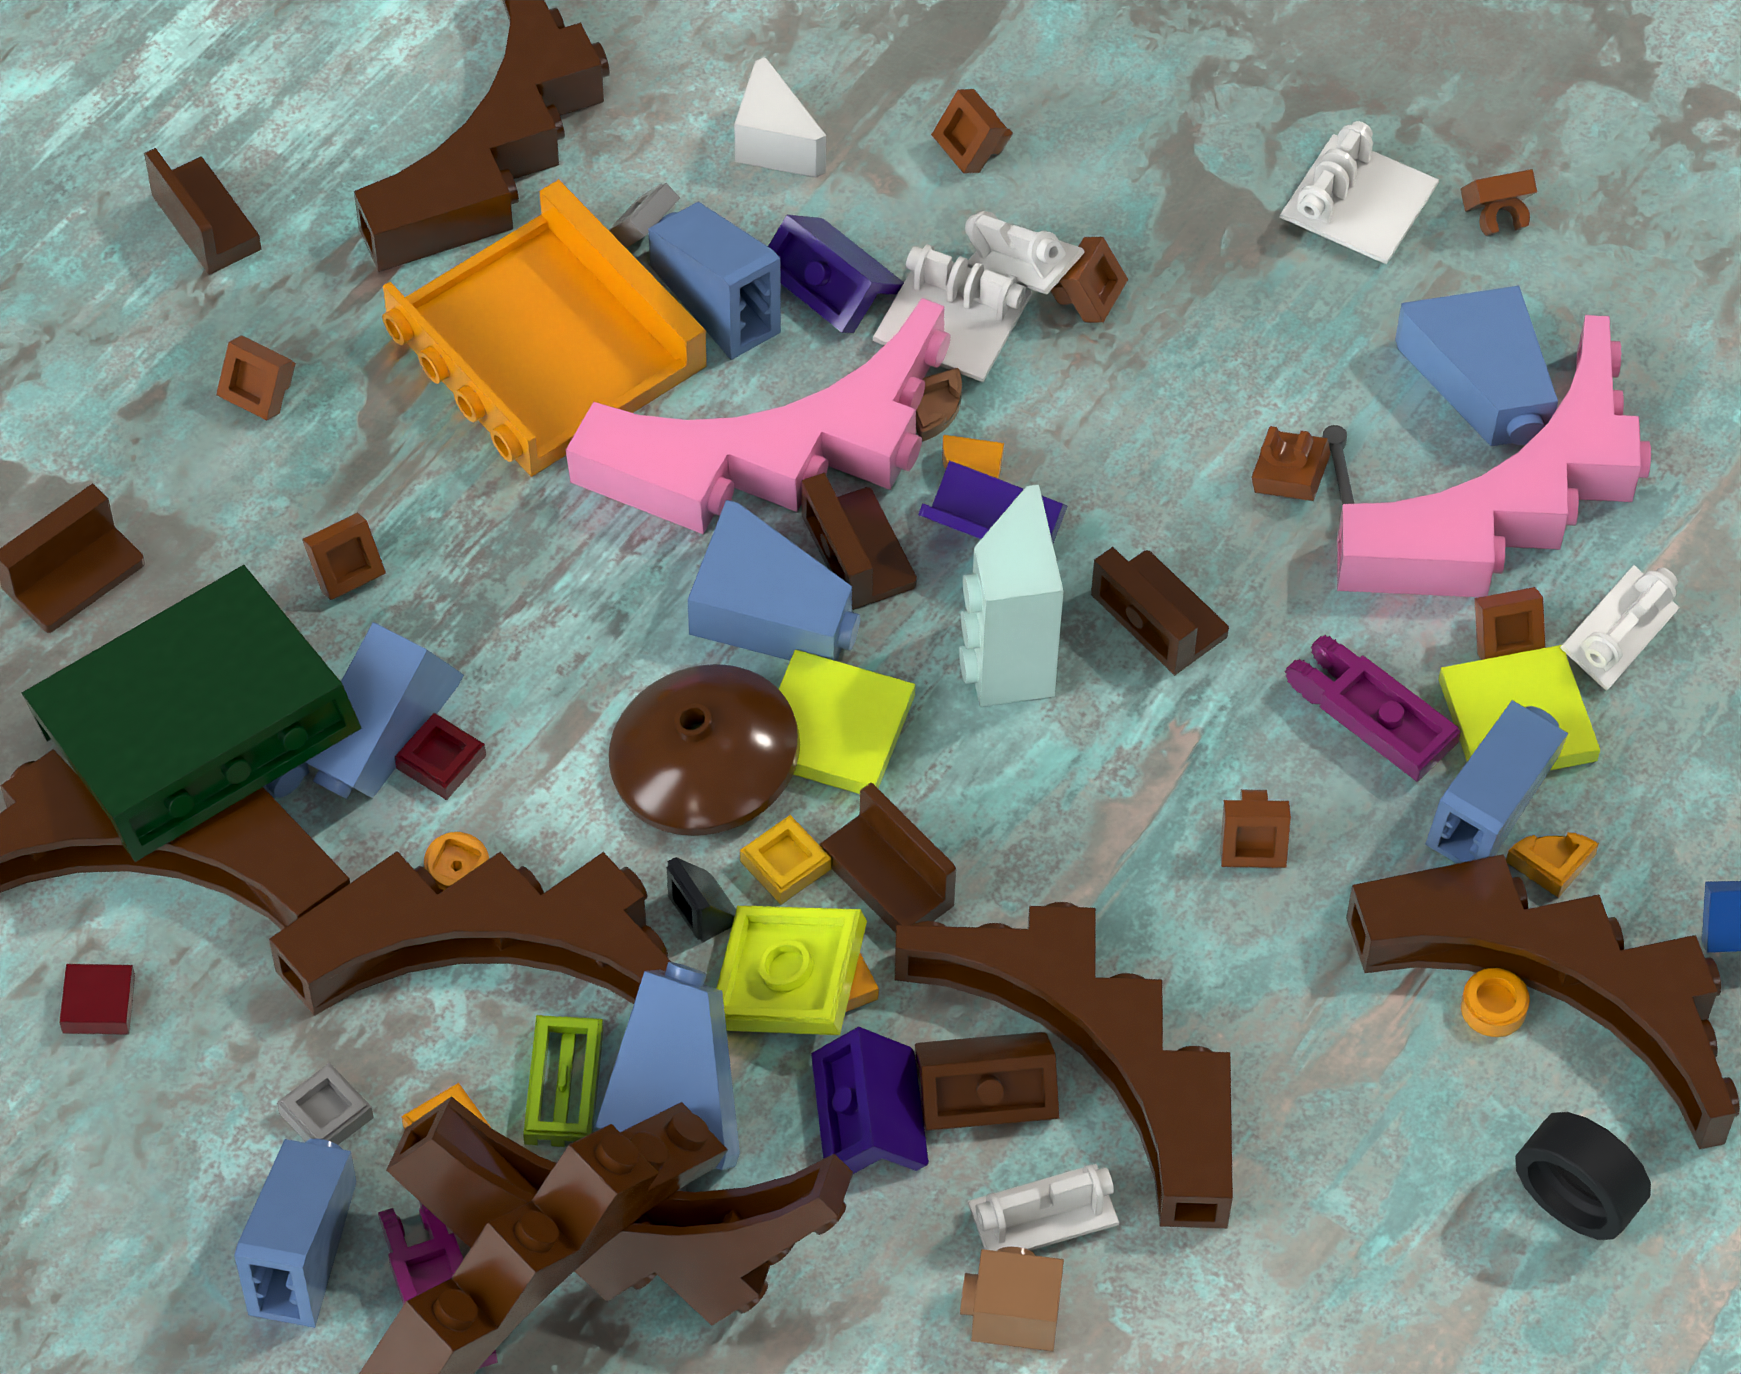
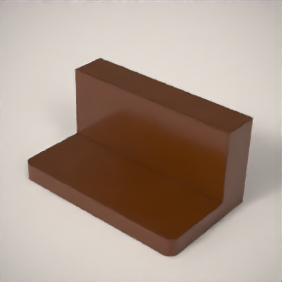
M156 148L144 153L153 198L209 275L262 250L258 232L202 156L171 170Z
M825 472L801 480L802 518L827 568L852 586V610L915 589L917 576L871 488L865 487L837 497Z
M92 483L0 548V584L2 590L45 632L51 633L144 567L145 561L143 554L114 526L108 497Z
M1111 547L1094 559L1091 596L1174 676L1228 637L1229 626L1151 551L1145 550L1128 561L1114 547Z
M873 783L866 785L860 790L859 815L820 843L822 849L831 857V869L895 933L896 925H913L922 921H935L954 907L955 865Z
M1046 1032L920 1042L915 1044V1058L920 1071L922 1113L926 1131L1060 1119L1056 1054Z

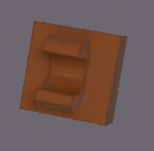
M959 89L931 135L963 173H980L991 154H1000L1004 150L1013 132L1007 129L996 115V112L987 105L975 89Z
M1533 169L1477 179L1460 188L1465 212L1484 208L1480 214L1479 223L1485 236L1499 232L1496 215L1500 209L1506 210L1511 214L1515 231L1529 225L1530 213L1522 200L1537 193Z
M1084 237L1078 247L1083 248L1085 253L1061 278L1060 282L1052 288L1051 293L1059 304L1068 305L1073 303L1084 322H1104L1129 279L1104 237Z
M241 335L228 342L216 395L267 421L280 413L285 390L290 388L296 363Z
M1270 426L1251 477L1254 492L1314 501L1331 455L1328 438L1311 436L1308 431L1302 430L1300 434L1281 432L1277 427Z
M358 512L302 539L320 589L330 600L386 574L368 522Z
M1536 587L1475 598L1477 655L1481 660L1546 648L1543 596Z
M1241 789V800H1224L1220 844L1221 867L1286 868L1291 821L1289 801H1268L1267 790Z

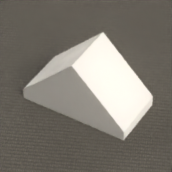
M766 57L755 61L734 124L735 162L815 178L825 174L826 134Z

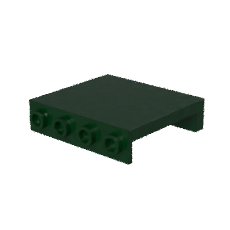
M244 564L21 692L43 737L47 742L52 739L109 817L124 848L135 862L362 729L342 682Z

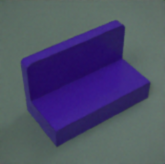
M787 214L768 245L780 257V283L841 333L855 332L878 293L897 295L904 284L901 279L823 218Z
M949 460L932 507L922 503L918 515L982 539L1023 491V488ZM1042 496L1052 543H1054L1068 506Z
M858 1026L811 1053L823 1159L835 1154L853 1171V1174L881 1159L915 1171L929 1164L914 1050L910 1046Z

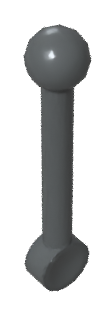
M1331 425L1324 429L1323 438H1328L1342 506L1343 504H1354L1343 451L1346 446L1347 432L1341 426Z

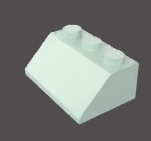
M1039 485L1026 486L974 547L973 574L963 575V591L967 610L961 611V625L965 646L959 647L960 666L964 683H975L980 707L1055 697L1063 586Z

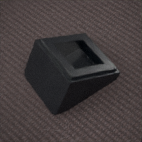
M675 857L667 861L668 897L697 940L700 939L703 943L730 929L733 925L736 908L715 878L705 869Z

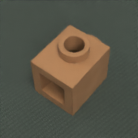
M1003 1247L997 1251L981 1249L978 1274L965 1273L960 1314L973 1316L971 1341L1054 1351L1064 1259L1036 1256L1030 1250L1021 1247Z

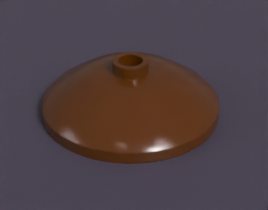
M710 664L693 666L658 679L629 703L617 721L612 733L608 755L609 768L615 788L623 803L636 817L646 824L678 835L700 836L716 834L747 823L763 813L777 800L790 782L797 766L800 751V735L797 721L789 702L775 685L761 675L731 665ZM703 723L697 729L687 730V728L694 724Z

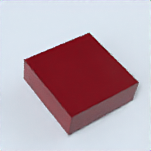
M433 713L396 754L395 764L396 769L445 800H448L486 757V749L483 742L436 713Z
M66 964L59 1022L62 1033L129 1034L135 984L133 965Z

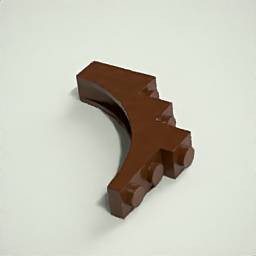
M502 0L510 21L505 55L489 92L466 123L433 152L399 173L354 191L358 228L378 272L513 230L511 205L519 202L514 179L558 166L557 141L565 137L560 116L604 102L603 77L610 74L608 60L599 42L591 44L581 22L565 27L559 10L556 7L549 9L545 0Z
M54 749L36 761L24 763L13 772L9 780L0 785L7 809L0 813V893L25 883L75 873L130 871L178 878L226 894L267 917L282 930L350 884V878L263 787L135 862L124 848L111 820L75 771Z
M396 851L269 938L276 973L314 1016L359 990L407 973L456 964H515L561 972L606 988L634 1004L644 971H666L668 962H671L661 938L651 927L646 925L645 900L648 895L643 883L630 868L625 866L619 869L604 852L544 893L539 881L529 869L524 866L516 869L501 851L442 892L432 875L424 867L418 866L413 869L403 856Z
M1504 854L1352 885L1346 919L1364 973L1407 968L1465 970L1475 973L1488 968L1508 970L1517 975L1527 987L1566 1002L1610 1030L1644 1061L1678 1105L1699 1150L1726 1143L1733 1120L1739 1115V1097L1730 1077H1722L1716 1061L1718 1053L1717 1039L1714 1029L1708 1020L1715 998L1721 993L1720 974L1715 961L1711 957H1704L1696 935L1624 950V938L1620 924L1615 917L1608 918L1599 894L1528 909V897L1524 883L1520 877L1512 878Z
M1054 902L1046 906H1029L1028 929L1011 928L1001 923H987L979 927H951L935 921H922L913 925H896L894 981L946 986L996 1001L1043 1025L1080 1053L1111 1087L1139 1133L1154 1177L1160 1227L1228 1229L1233 1200L1230 1052H1213L1209 1048L1202 1046H1186L1177 1051L1163 1050L1162 979H1145L1133 973H1121L1110 978L1095 977L1096 908L1078 907L1068 902Z
M451 1096L406 1127L386 1171L471 1248L488 1222L532 1201L556 1165V1162L538 1156L493 1130ZM832 1154L792 1175L749 1187L700 1192L676 1191L621 1231L574 1272L607 1302L630 1287H633L635 1290L645 1287L658 1275L712 1326L736 1310L740 1314L751 1310L763 1298L768 1289L766 1277L770 1266L781 1261L791 1251L796 1242L812 1232L821 1235L830 1230L840 1220L846 1210L844 1198L853 1171L835 1154Z
M683 1102L621 1132L613 1124H610L569 1144L532 1201L488 1222L452 1278L405 1302L359 1374H474L522 1320L568 1276L644 1213L680 1188L716 1168L728 1149L709 1130L706 1123L699 1116L693 1114Z

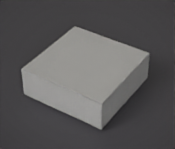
M667 183L659 184L640 196L614 223L609 231L627 248L649 233L648 228L656 225L680 197Z
M330 1063L277 1102L279 1114L304 1141L324 1139L339 1145L374 1118L370 1104Z

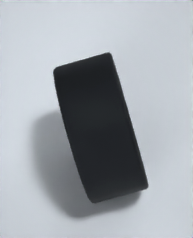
M1570 1112L1551 1113L1515 1156L1516 1172L1524 1188L1538 1205L1575 1232L1597 1240L1615 1239L1651 1196V1181L1643 1164L1629 1147L1608 1129Z

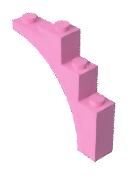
M922 298L899 332L868 362L830 387L783 407L739 417L682 420L638 415L593 402L566 448L570 483L701 534H704L714 514L720 516L725 501H731L734 488L798 512L802 504L801 480L824 472L826 474L828 466L891 490L901 470L910 471L921 449L922 437L916 435V410L925 389V381L922 379L925 377L930 366L938 368L941 365L950 344V334L944 332V306Z
M1585 315L1577 348L1575 375L1570 390L1549 423L1518 453L1482 476L1439 493L1396 502L1343 504L1337 536V591L1459 597L1488 596L1492 574L1503 573L1505 547L1560 550L1566 525L1575 526L1577 523L1579 500L1633 502L1638 478H1648L1651 445L1650 441H1640L1639 416L1623 415V391L1613 390V378H1618L1620 373L1621 343L1620 341H1611L1610 316Z

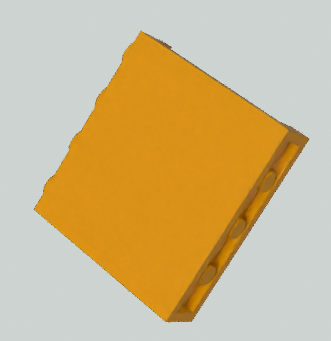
M559 179L539 191L541 215L418 290L404 297L391 282L383 285L386 312L382 315V319L390 336L399 345L407 343L418 355L419 362L426 375L434 383L443 382L451 390L463 415L473 423L479 421L490 432L493 444L500 455L508 462L516 460L531 477L566 456V448L593 402L634 413L707 367L706 330Z

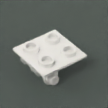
M1355 121L1352 125L1344 126L1338 135L1333 134L1281 212L1280 218L1387 265L1439 184V179L1372 151L1373 141L1371 137L1373 132L1371 128L1363 122Z
M926 244L923 249L913 246L906 261V268L911 270L874 334L873 341L882 345L889 342L899 332L919 301L924 298L944 306V332L950 334V344L940 366L949 370L959 368L960 374L984 382L1032 296V291L1026 289L1025 286L1017 284L1016 276L1009 275L1005 277L986 269L984 271V265L978 262L972 268L967 267V258L960 256L956 262H953L951 256L935 251L934 246Z

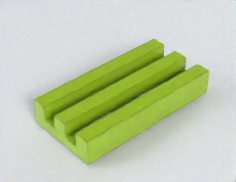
M536 1015L523 1131L524 1145L538 1146L539 1139L551 1140V1146L565 1147V1141L575 1142L593 1133L603 1040V1019ZM550 1032L562 1033L553 1122L541 1121ZM576 1034H586L587 1043L578 1123H567Z

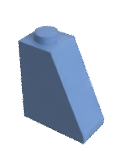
M699 201L679 212L665 215L656 225L648 228L650 266L731 360L781 333L780 257L774 250Z
M1519 285L1401 303L1395 337L1398 350L1490 446L1511 443L1526 445L1549 423L1556 412L1558 399Z
M729 500L725 501L688 597L689 635L789 661L795 649L834 661L838 660L841 649L851 651L860 625V614L852 612V586L741 504Z
M373 622L341 680L362 729L305 762L318 769L313 782L345 799L349 797L353 788L373 798L396 769V754L433 713L437 714L459 686L464 674L429 650Z
M1512 700L1440 799L1425 845L1455 863L1495 856L1561 753L1568 733L1559 728L1555 718L1540 708L1534 706H1527L1525 708Z
M668 962L666 971H644L595 1127L602 1129L613 1124L621 1132L683 1102L693 1114L699 1116L706 1123L709 1130L728 1149L716 1169L725 1170L735 1167L740 1155L723 993L722 990L704 985L707 976L705 972L682 964Z
M284 1139L238 1241L234 1254L249 1316L316 1327L357 1182L351 1151L343 1150L339 1145L324 1139H309L305 1143Z

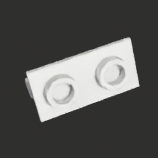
M981 211L971 215L965 224V232L976 249V252L968 260L967 267L972 268L978 262L984 265V271L986 269L1005 277L1009 275L1016 276L1017 284L1044 294H1048L1085 253L1083 248L1060 241L1051 232H1035L998 220L995 214L988 211Z
M1633 565L1560 648L1607 691L1680 608L1672 601L1676 597L1675 587L1678 585L1676 576L1666 568H1658L1656 571H1648L1643 574Z
M1090 1164L1083 1168L1000 1192H993L968 1201L985 1250L997 1251L1003 1247H1021L1031 1251L1119 1225L1118 1217L1109 1197L1110 1194L1114 1193L1111 1175L1106 1167L1098 1169L1097 1164Z

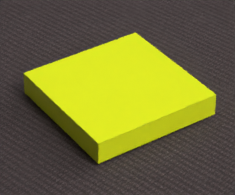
M1562 645L1441 667L1438 680L1452 721L1461 731L1459 741L1466 761L1470 759L1512 700L1525 708L1527 706H1534L1546 711L1555 718L1559 728L1568 733L1561 753L1551 770L1598 761L1600 747L1566 653L1560 648Z
M795 649L779 687V690L792 708L800 735L799 758L793 775L860 794V790L869 783H873L879 789L914 700L915 684Z
M737 905L716 989L722 990L726 1030L840 1035L867 924L861 909Z

